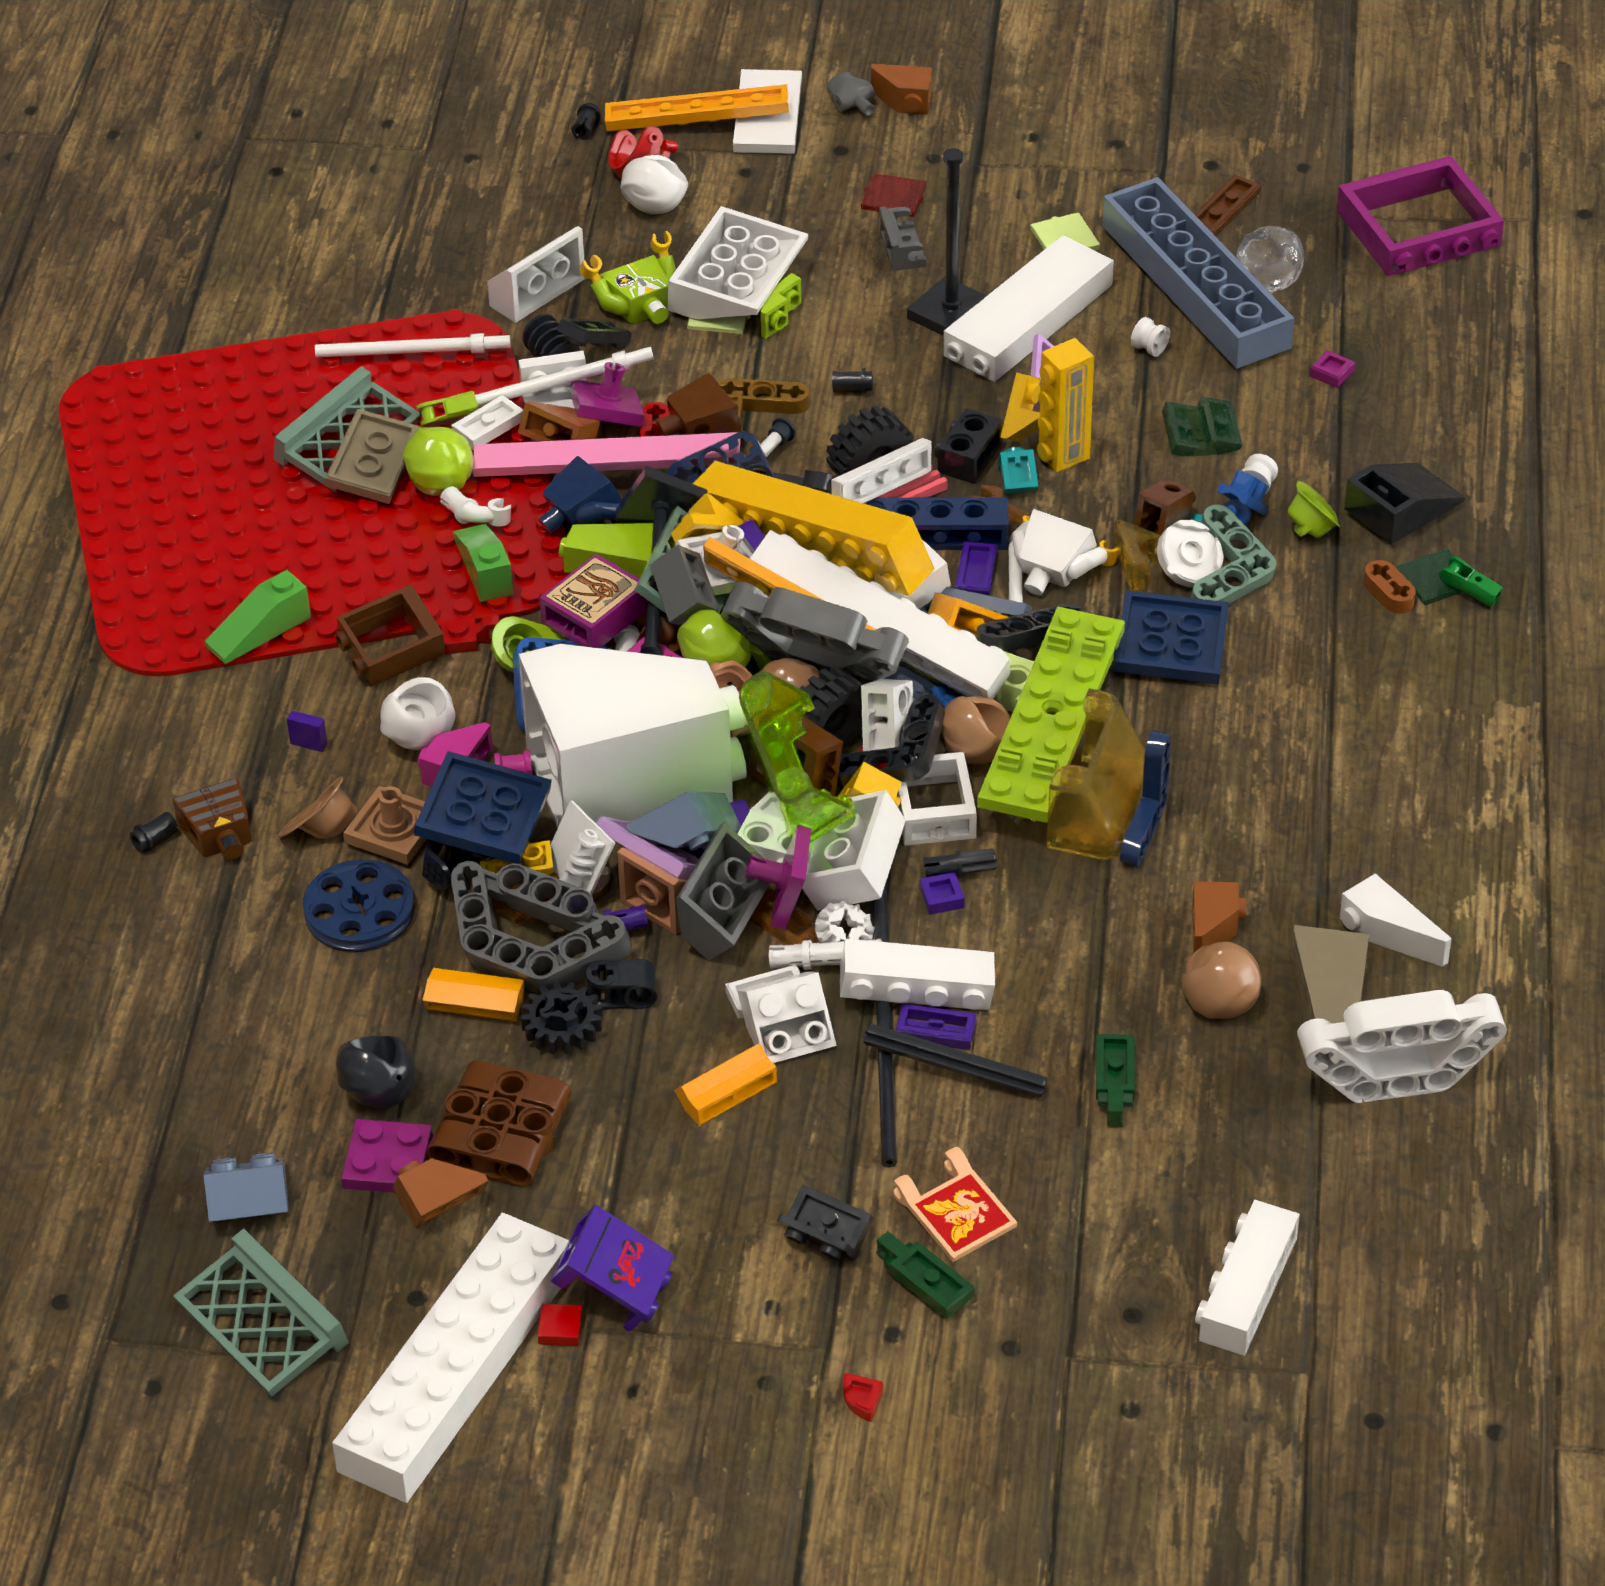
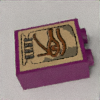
M595 554L539 597L541 623L579 646L601 648L647 611V599L634 590L640 577L630 574L618 567L614 562Z

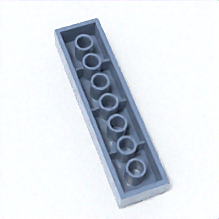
M1159 177L1104 196L1102 226L1236 369L1292 348L1294 317Z

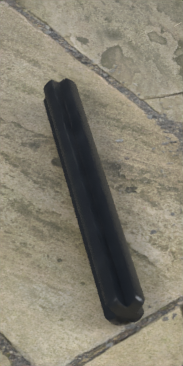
M869 1024L864 1033L863 1043L867 1046L1030 1096L1042 1097L1047 1086V1078L1045 1076L882 1026Z

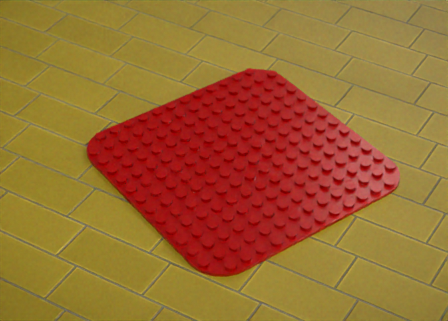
M451 309L447 312L420 314L413 317L388 319L381 322L357 324L331 330L325 329L306 334H294L268 340L262 339L243 344L226 345L224 347L163 355L142 360H131L107 366L99 365L73 382L61 398L59 417L99 645L106 657L115 665L132 673L146 676H171L338 648L339 646L335 638V633L338 632V616L412 584L440 629L441 621L475 617L477 624L488 615H498L499 620L511 616L520 617L539 611V597L570 574L564 572V558L559 556L561 540L563 537H566L564 526L562 525L554 533L550 534L538 520L551 509L543 496V490L551 483L548 473L474 477L472 472L464 487L459 490L466 498L474 499L479 506L488 507L489 501L497 498L504 499V507L511 505L510 523L506 526H493L489 522L459 523L454 513L441 504L440 500L443 499L440 496L424 494L415 487L407 473L406 467L390 503L387 504L342 490L334 492L292 463L288 462L283 466L274 460L275 436L361 366L371 372V381L415 410H417L416 406L424 402L473 390L474 394L477 395L520 383V374L512 346L506 349H485V353H472L471 350L316 358V344L463 338L478 333H484V336H505L507 334L503 329L491 320L479 315ZM372 394L363 400L364 405H382V401ZM522 396L509 399L521 409H524ZM443 405L433 407L436 417L446 415ZM388 414L389 418L400 421L407 419L402 414ZM345 415L342 418V423H351L354 415ZM466 416L425 427H446L452 429V424ZM520 424L486 444L537 441L519 434ZM326 432L320 436L321 441L340 440L339 432ZM303 450L299 453L305 459L318 458L317 450ZM322 450V457L335 458L338 450ZM324 467V472L328 474L330 467ZM486 524L502 542L511 563L513 595L480 602L453 537V531ZM288 570L307 587L311 618L231 662L224 664L205 646V640L259 584ZM404 616L356 638L361 644L409 636L416 633Z

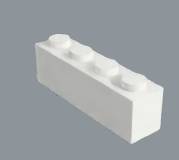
M845 939L840 962V997L989 1011L995 988L994 952Z
M1254 1200L1248 1214L1242 1213L1240 1215L1235 1235L1238 1237L1235 1243L1228 1242L1223 1254L1222 1264H1224L1222 1272L1217 1270L1214 1272L1209 1286L1211 1296L1208 1301H1201L1196 1313L1195 1323L1200 1324L1199 1341L1245 1356L1297 1240L1299 1213Z

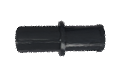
M992 848L961 853L959 849H956V853L923 857L926 878L953 872L959 875V878H963V874L995 870L997 868L996 852Z

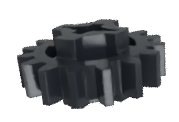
M554 982V989L548 990L545 986H540V995L530 993L528 995L529 1004H522V1031H525L527 1041L535 1040L536 1049L538 1050L547 1045L550 1048V1054H554L558 1048H563L565 1054H570V1047L576 1046L578 1049L583 1050L585 1049L584 1040L595 1042L596 1032H602V1005H598V996L596 994L588 995V987L586 986L575 990L574 982H570L566 988H561L559 982Z

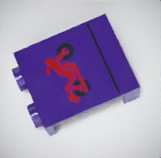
M594 1205L578 1220L550 1282L564 1289L576 1277H579L631 1310L623 1326L624 1329L630 1332L641 1321L647 1323L656 1312L659 1303L655 1301L658 1292L660 1293L666 1287L672 1276V1272L668 1269L674 1254L599 1206Z

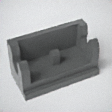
M886 206L879 207L880 235L892 271L927 266V259L923 254V246L919 242L914 221H896L900 216L912 214L910 208L907 207L886 209Z
M677 545L650 564L670 623L676 625L700 610H715L719 612L700 553Z

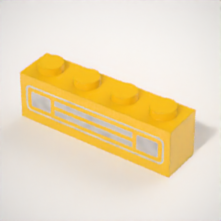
M1076 338L1041 352V367L1039 368L1041 382L1038 395L1040 403V417L1038 419L1039 444L1037 445V452L1041 460L1047 462L1056 472L1090 459L1094 355Z

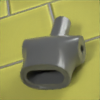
M850 72L838 74L828 82L827 92L833 97L838 111L842 112L857 107L867 116L874 113L875 107L869 101L875 97V91L870 82L860 79Z

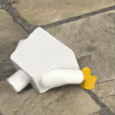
M1033 509L1030 518L1029 516H1023V523L1012 533L1015 557L1019 560L1022 571L1029 575L1024 587L1035 595H1042L1048 582L1066 587L1072 579H1077L1096 566H1113L1117 562L1119 548L1107 549L1108 542L1102 540L1099 547H1096L1097 544L1092 529Z

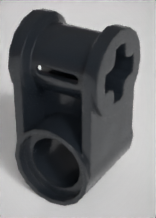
M646 959L625 961L599 960L589 964L586 968L585 977L589 983L588 995L596 994L598 996V1005H602V1010L618 1008L644 1009L652 1006L657 1001L655 966ZM600 971H603V981H600ZM601 989L605 990V998L603 1000L601 999Z

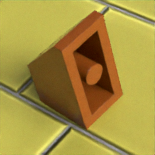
M871 65V84L878 98L897 112L928 114L932 96L931 67Z
M528 401L524 405L518 433L537 442L596 439L601 420L577 417L575 408Z
M1194 881L1192 902L1193 953L1205 945L1224 941L1228 942L1237 935L1238 920H1245L1246 898L1239 897V882Z
M431 1158L422 1164L415 1160L402 1167L398 1171L399 1176L392 1189L416 1228L482 1193L489 1180L483 1173Z

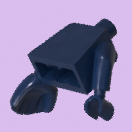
M577 456L562 472L557 473L553 481L543 490V496L551 509L538 520L550 534L554 533L564 523L572 528L576 524H596L606 519L618 520L615 519L616 508L621 503L622 498L608 478ZM618 520L620 524H628L626 522Z

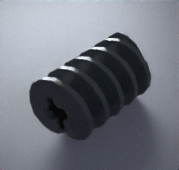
M544 313L532 318L523 331V343L534 357L580 351V348L567 341L569 336L557 331L559 323L551 314Z

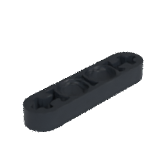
M1061 604L984 623L977 627L976 639L988 647L996 646L1004 652L1041 643L1044 640L1057 607L1086 613L1087 611L1078 605Z

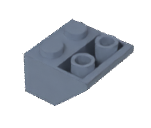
M275 1153L252 1155L251 1162L237 1164L235 1157L213 1160V1164H211V1167L206 1168L203 1175L209 1222L288 1212L284 1158L276 1159Z

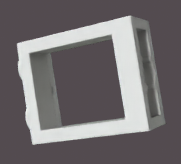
M963 752L934 755L930 771L918 780L902 782L897 793V797L901 798L898 809L906 819L902 830L904 846L976 838L977 812L965 755ZM958 782L962 804L911 809L907 786Z

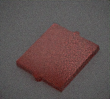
M873 173L868 187L864 188L861 209L879 212V207L886 206V209L907 207L910 208L912 213L909 217H914L919 203H923L926 181Z

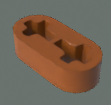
M1384 560L1371 561L1366 565L1364 585L1387 610L1403 614L1413 609L1416 589L1394 565Z

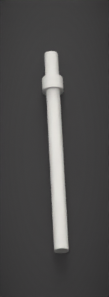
M478 333L463 338L316 344L315 356L317 358L471 350L472 353H485V349L511 348L510 335L484 336V333Z
M651 347L625 353V350L613 353L611 358L475 395L478 408L483 407L501 395L512 399L603 374L604 365L607 362L613 363L612 368L615 367V363H618L626 368L625 371L630 370L629 366L653 360L654 356Z

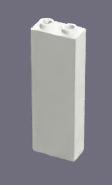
M1062 235L944 330V356L996 382L1033 351V339L1036 334L1039 333L1047 340L1113 285L1114 260Z

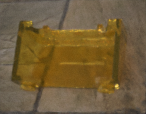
M1089 688L1083 704L1086 726L1085 745L1082 750L1081 761L1088 763L1090 760L1088 768L1067 765L1055 772L1049 786L1047 848L1108 860L1120 854L1123 840L1142 798L1145 748L1118 699L1108 692Z

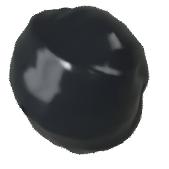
M366 1036L348 1041L338 1049L335 1063L338 1085L363 1106L371 1109H387L402 1102L413 1090L417 1080L415 1060L407 1044L400 1038L394 1036Z

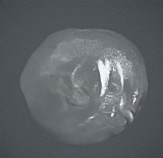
M1263 226L1247 234L1240 243L1236 256L1244 267L1270 293L1283 290L1297 280L1303 268L1305 257L1304 248L1299 237L1293 231L1279 226Z

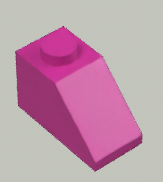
M483 722L436 735L429 746L421 750L418 757L422 784L432 787L447 751L485 761L493 750L491 724Z

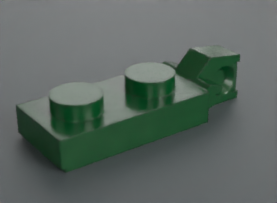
M1096 1034V1099H1098V1106H1107V1126L1123 1127V1107H1133V1100L1135 1098L1134 1035Z
M889 1231L877 1239L876 1254L884 1261V1267L889 1273L946 1319L974 1297L975 1288L918 1241L914 1244L911 1242L904 1244Z

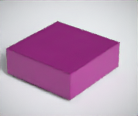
M1327 350L1310 367L1309 376L1338 388L1354 372L1355 362Z

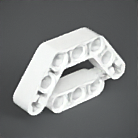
M1434 990L1354 1003L1344 1011L1343 1018L1345 1022L1331 1024L1324 1019H1311L1299 1027L1297 1036L1307 1066L1351 1101L1361 1103L1362 1099L1364 1102L1442 1092L1451 1088L1503 1039L1507 1028L1496 998L1493 995L1487 993L1477 994L1466 1000L1463 1004L1455 1005L1453 997L1448 991Z

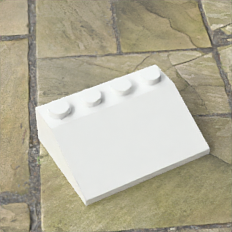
M721 206L669 279L667 310L696 320L757 315L808 240V234Z

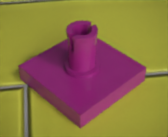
M612 362L605 363L601 383L583 380L571 382L569 392L577 417L642 427L644 412L636 389L620 387L626 369L623 365L615 363V367L612 368Z
M797 825L782 863L757 857L753 854L749 858L745 877L776 885L771 919L772 927L785 930L804 885L812 828Z

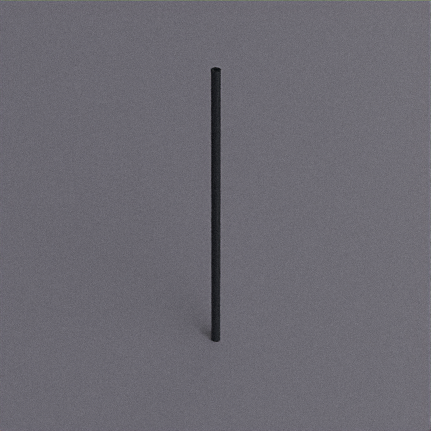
M886 880L881 899L873 900V921L875 927L874 940L881 939L882 942L889 943ZM876 1000L877 1025L892 1029L891 1002ZM878 1049L881 1164L889 1168L897 1164L893 1053Z

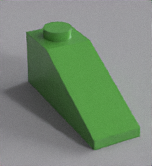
M486 524L453 531V537L480 602L513 595L511 563L502 542Z
M288 570L259 584L205 640V646L224 664H227L311 618L307 587Z

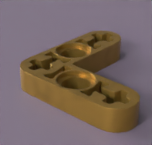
M734 378L718 382L736 405L740 424L743 411L799 414L805 412L810 406L809 388L802 383ZM758 394H768V395H770V396L767 397V398H756V397H755V396L758 395Z

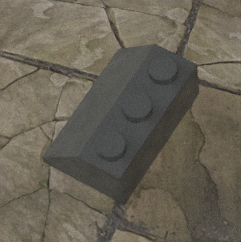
M725 822L719 826L676 898L682 938L708 961L735 945L770 884L745 877L751 854L761 858L764 857Z

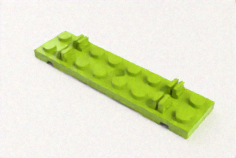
M1057 607L979 792L977 807L1048 823L1055 805L1057 793H1060L1104 679L1113 661L1114 651L1118 648L1123 636L1125 621Z

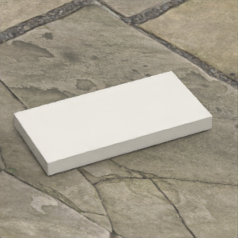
M741 69L739 89L787 84L789 113L750 116L744 119L736 118L733 152L795 154L802 71Z

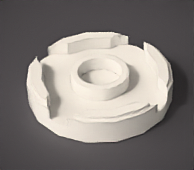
M1180 520L1165 529L1158 539L1156 551L1159 564L1167 576L1176 583L1186 587H1193L1199 579L1222 568L1224 555L1221 543L1217 537L1214 538L1209 533L1210 529L1204 524L1194 520Z

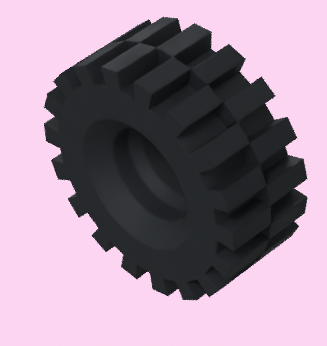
M872 406L871 411L863 408L859 410V416L856 417L853 413L847 417L849 422L846 425L841 423L837 427L840 431L838 435L832 434L830 441L833 445L827 446L826 452L830 456L826 457V460L831 470L837 476H841L914 442L912 440L914 438L913 434L888 408L882 407L880 409L878 406Z
M831 667L829 671L826 669L819 671L818 678L814 675L809 678V685L807 687L803 685L798 690L800 695L797 699L793 698L790 705L793 707L792 709L843 741L842 753H844V748L846 746L851 748L855 744L853 739L857 735L860 737L862 735L861 686L864 684L844 669Z

